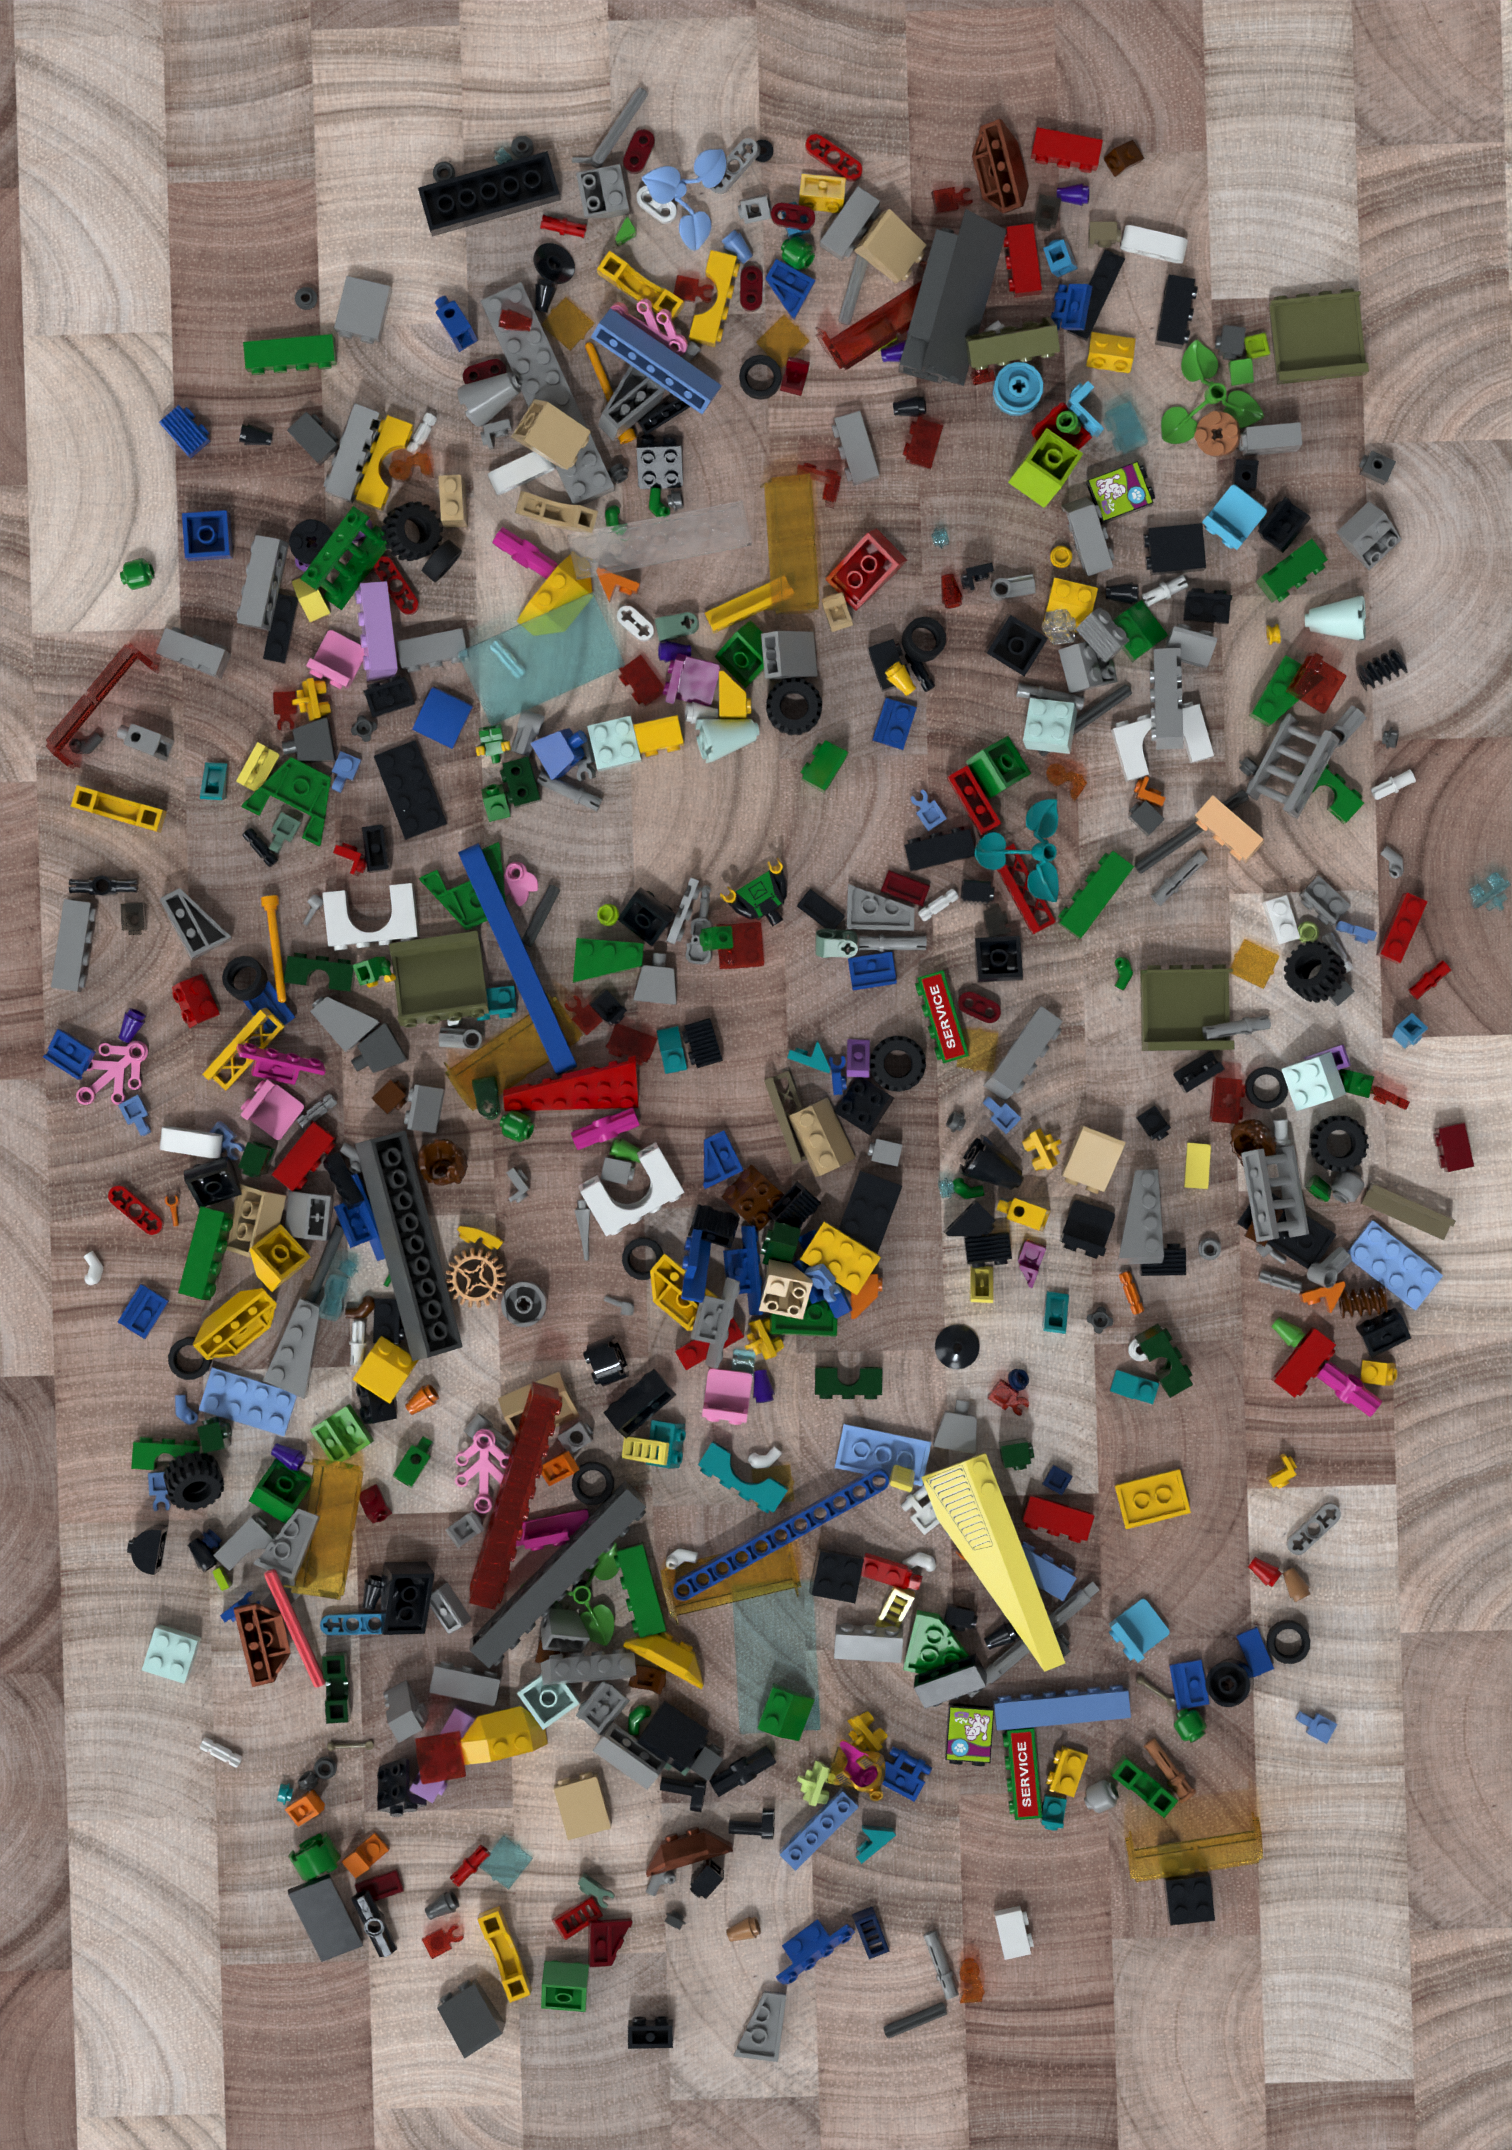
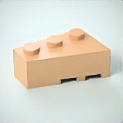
M1213 795L1195 815L1197 819L1196 824L1205 832L1207 829L1214 834L1212 838L1221 846L1225 844L1231 850L1229 853L1238 861L1243 860L1247 863L1264 844V839Z

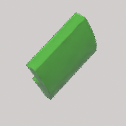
M350 1404L310 1429L334 1467L374 1442V1439Z

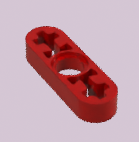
M812 134L807 138L805 149L810 156L841 177H845L849 182H855L861 178L862 165L859 161L821 135ZM818 140L820 142L819 146L823 150H825L826 146L829 147L825 151L824 157L820 156L822 154V151L818 148L814 150L811 149V141L815 143ZM831 152H836L840 155V161L832 164L828 161L827 156ZM844 159L848 160L846 161V165L848 167H857V175L854 173L851 176L848 175V169L844 166L842 170L839 169V167L842 166Z
M385 556L380 557L374 566V571L381 582H384V578L388 576L383 570L379 572L378 569L381 567V562L385 564L390 563L388 570L391 574L395 571L397 575L388 578V592L403 614H415L419 609L417 598L392 560ZM393 580H400L403 587L399 592H393L390 589V584ZM406 590L409 592V594H405L409 601L414 600L412 610L408 608L403 609L405 605L403 599H396V597L403 595Z
M119 1185L109 1190L108 1199L110 1203L145 1233L155 1235L162 1231L164 1226L162 1218L126 1187ZM122 1190L124 1192L122 1194L124 1199L129 1200L130 1197L133 1199L126 1205L125 1209L122 1207L125 1204L122 1200L115 1201L116 1195L114 1191L120 1192ZM133 1204H139L142 1208V1213L138 1217H134L130 1213V1207ZM146 1212L150 1214L147 1216L150 1221L155 1219L158 1221L156 1223L157 1230H149L150 1224L146 1220H143L142 1223L139 1222L146 1215Z

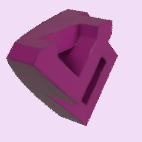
M1025 1239L1018 1263L1029 1288H1033L1047 1246Z

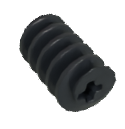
M1391 649L1389 650V656L1386 653L1381 654V660L1378 657H1374L1372 660L1373 664L1370 661H1366L1364 667L1362 665L1356 666L1358 679L1366 692L1368 684L1375 689V681L1383 685V677L1391 681V673H1394L1396 677L1400 676V669L1405 674L1408 673L1406 664L1399 652Z

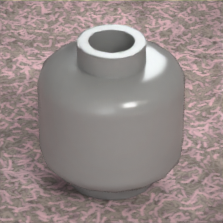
M1353 1169L1339 1172L1331 1185L1333 1197L1345 1204L1355 1202L1364 1188L1361 1174Z
M1101 1780L1087 1787L1084 1801L1088 1809L1102 1813L1116 1806L1119 1794L1112 1782L1109 1783L1106 1780Z

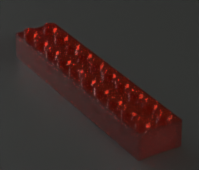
M532 1381L469 1586L470 1604L495 1610L497 1603L501 1604L504 1596L503 1583H508L511 1572L509 1570L510 1562H514L517 1554L516 1541H521L524 1530L522 1528L523 1520L527 1521L529 1515V1499L533 1500L535 1496V1479H540L543 1469L541 1465L542 1457L546 1458L548 1454V1437H553L556 1427L554 1423L555 1415L559 1416L561 1412L562 1396H559L558 1388Z

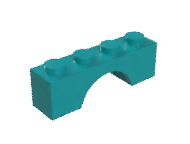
M713 1441L698 1464L701 1467L700 1471L710 1478L713 1475L720 1479L719 1483L727 1489L735 1488L739 1491L738 1495L746 1501L754 1500L758 1503L757 1507L765 1513H769V1511L774 1513L789 1488L772 1477L759 1483L743 1481L735 1474L732 1468V1452Z

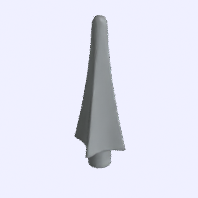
M585 1199L577 1200L578 1208H575L574 1211L580 1231L584 1260L588 1261L590 1208L587 1207Z

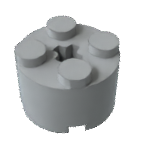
M520 1281L513 1284L506 1290L501 1301L503 1315L509 1322L518 1327H529L536 1324L546 1313L548 1305L544 1290L538 1284L531 1281ZM522 1298H525L528 1302L530 1301L527 1310H524L523 1306H519Z

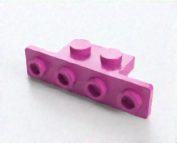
M245 1043L244 1045L237 1044L236 1047L240 1057L255 1060L251 1070L252 1076L295 1085L300 1070L325 1075L326 1072L324 1064L316 1058H301L294 1053L283 1054L272 1048H266L265 1050L257 1048V1046L250 1043Z
M581 1509L501 1526L500 1531L504 1548L524 1545L525 1549L531 1548V1551L543 1549L544 1545H564L570 1539V1535L589 1518L588 1510Z

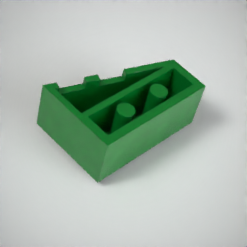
M576 938L573 983L642 967L644 944Z

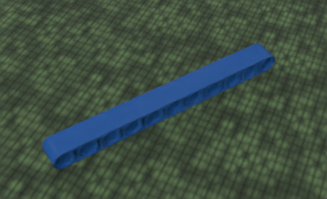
M479 843L459 851L458 854L556 1075L558 1076L578 1067Z
M882 1468L873 1469L676 1580L673 1587L674 1596L681 1601L688 1600L882 1492L889 1485L888 1473ZM875 1475H883L885 1482L881 1485H876L872 1480ZM861 1485L866 1491L863 1495L857 1496L853 1493L854 1487ZM842 1496L846 1499V1503L844 1506L838 1507L834 1504V1499ZM818 1507L824 1508L827 1512L822 1518L814 1515V1510ZM803 1518L806 1520L807 1525L802 1529L797 1528L794 1524L795 1520ZM783 1529L788 1535L785 1539H778L775 1536V1532ZM764 1540L768 1547L765 1550H758L755 1546L756 1542ZM739 1551H744L748 1554V1559L739 1561L736 1558V1554ZM720 1562H725L729 1569L726 1572H720L717 1570L716 1565ZM705 1573L709 1576V1581L701 1583L697 1580V1575ZM680 1584H686L690 1591L682 1594L678 1591L677 1587Z

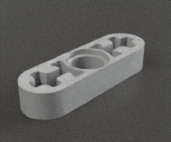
M746 138L736 146L726 158L725 172L732 177L731 179L727 177L723 179L722 184L724 186L722 188H710L713 192L724 194L733 186L759 156L760 145L758 142L751 138ZM747 144L752 146V154L746 153L745 146ZM738 153L742 156L744 155L743 158L747 159L746 162H744L743 159L737 156ZM738 160L740 163L739 170L734 173L730 172V162Z
M1326 1503L1321 1506L1288 1538V1550L1295 1555L1305 1553L1339 1521L1341 1517L1340 1509L1332 1503ZM1327 1508L1329 1510L1335 1509L1333 1512L1335 1517L1333 1519L1328 1517L1324 1520L1327 1523L1325 1527L1322 1522L1316 1519L1318 1516L1323 1519L1327 1515L1325 1512ZM1309 1524H1319V1533L1310 1535L1307 1530ZM1303 1531L1311 1540L1308 1542L1304 1539L1301 1542L1302 1548L1300 1550L1298 1548L1293 1549L1294 1543L1292 1541L1294 1539L1297 1541L1301 1540L1303 1536L1300 1533Z

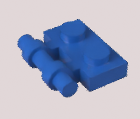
M1059 284L1058 292L1054 296V301H1056L1054 312L1051 313V319L1057 325L1058 331L1060 330V324L1064 330L1085 329L1092 292L1091 285L1069 284L1067 286Z
M893 1746L889 1754L894 1756L896 1760L894 1764L885 1760L886 1770L882 1785L915 1802L925 1784V1781L918 1776L920 1772L929 1775L932 1767L925 1764L926 1761L921 1758L916 1759L907 1754L908 1751L904 1749L899 1750ZM903 1762L914 1767L912 1773L900 1768Z

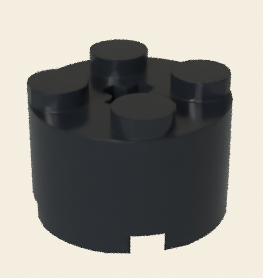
M307 519L295 526L290 535L289 546L292 554L300 563L309 567L333 532L325 523L319 520ZM310 540H316L317 547H310Z
M614 1335L588 1344L586 1351L583 1352L586 1363H591L594 1371L591 1373L594 1383L596 1385L601 1384L603 1387L629 1377V1371H624V1367L628 1366L619 1343L614 1344L612 1341L615 1339Z
M1223 1660L1216 1664L1207 1674L1205 1681L1206 1691L1214 1702L1220 1706H1237L1245 1701L1253 1691L1254 1677L1252 1671L1247 1664L1240 1660ZM1229 1678L1231 1679V1682H1234V1685L1231 1688L1229 1687L1228 1683H1225V1681Z

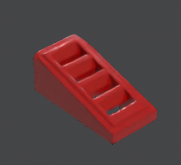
M591 1896L552 1919V1922L560 1936L567 1940L587 1927L588 1921H596L603 1914ZM587 1905H589L594 1914L591 1917L585 1908ZM579 1910H581L586 1920L582 1921L578 1914ZM571 1915L574 1916L575 1920H576L577 1923H578V1924L575 1925V1926H574L573 1922H572L571 1919H570V1916H571ZM565 1920L570 1929L566 1930L562 1921Z

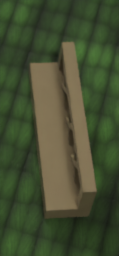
M788 1071L765 1079L764 1082L793 1165L807 1160L806 1156L800 1157L797 1149L799 1141L797 1144L795 1143L793 1136L796 1137V1134L791 1132L790 1122L788 1123L786 1115L790 1114L783 1109L786 1098L795 1101L797 1106L795 1112L802 1109L790 1072ZM787 1077L790 1086L786 1094L776 1089L774 1081ZM790 1089L794 1098L788 1096ZM778 1094L784 1096L782 1102H781L780 1097H779Z
M1371 1183L1361 1204L1441 1240L1445 1239L1450 1226L1453 1227L1456 1222L1454 1219Z

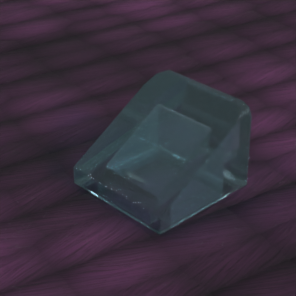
M734 1349L731 1370L749 1372L752 1374L753 1379L754 1351Z

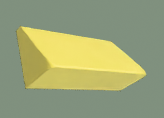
M1187 1143L1184 1187L1208 1189L1211 1144Z

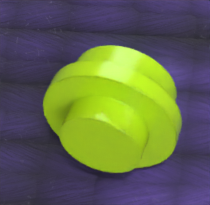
M605 904L599 908L597 917L601 924L612 926L619 918V910L613 904Z

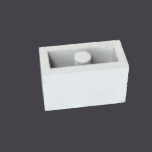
M1287 895L1262 903L1275 946L1300 938Z
M1020 1906L994 1911L1004 1959L1030 1955V1947H1034L1031 1933L1027 1934L1025 1925H1029L1026 1911L1022 1912Z

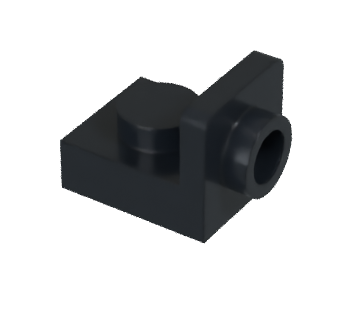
M1155 1105L1136 1117L1150 1140L1157 1139V1141H1160L1169 1135L1167 1131L1171 1127Z

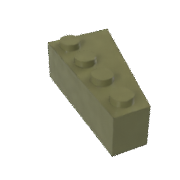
M1049 316L1042 318V323L1028 321L1023 322L1022 328L1007 326L1000 329V333L997 334L996 331L991 330L965 337L968 363L972 368L975 367L976 370L986 369L988 365L996 363L998 366L1008 365L1010 361L1018 359L1020 362L1032 360L1034 356L1041 355L1042 358L1054 356V353L1060 352L1057 325Z

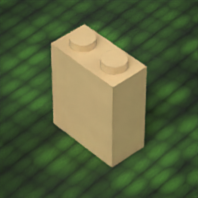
M462 475L439 476L441 522L445 528L468 527L466 488Z
M592 1771L579 1774L577 1779L571 1780L570 1777L557 1781L558 1784L554 1785L553 1789L568 1840L611 1829L612 1822L598 1773L592 1774Z

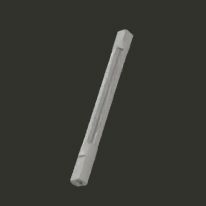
M1091 1582L1083 1590L1077 1591L1048 1616L1053 1631H1056L1087 1605L1091 1598L1100 1591L1094 1582ZM1022 1639L985 1669L987 1673L986 1686L989 1683L993 1684L1030 1652ZM980 1691L970 1692L968 1695L973 1698Z

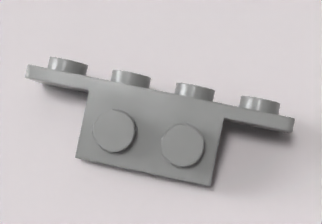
M728 1277L726 1278L721 1299L704 1295V1301L699 1303L691 1334V1339L710 1343L705 1365L718 1369L723 1359V1347L728 1339L730 1320L734 1316L735 1299L740 1292V1281Z

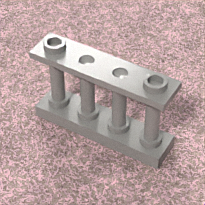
M1287 714L1285 719L1281 721L1279 731L1254 778L1249 781L1246 793L1256 801L1260 794H1263L1284 804L1283 810L1290 816L1298 819L1340 739L1328 730H1325L1323 735L1318 736L1297 727L1299 721L1291 714ZM1292 734L1316 744L1312 755H1305L1286 746ZM1283 754L1305 764L1302 774L1297 776L1277 767L1276 764L1280 756ZM1273 774L1295 784L1291 795L1287 796L1265 786L1270 775Z
M1294 1145L1277 1148L1276 1155L1265 1156L1264 1149L1241 1153L1256 1241L1262 1242L1278 1239V1232L1288 1231L1289 1237L1309 1234ZM1277 1164L1279 1177L1269 1178L1267 1165ZM1281 1186L1283 1199L1273 1201L1271 1187ZM1284 1208L1287 1222L1277 1223L1275 1209Z

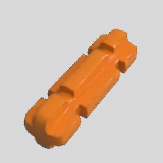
M1126 1271L1119 1274L1120 1281L1124 1284L1123 1289L1128 1303H1131L1132 1313L1134 1315L1142 1313L1144 1307L1142 1302H1139L1140 1297L1135 1283H1132L1131 1272Z

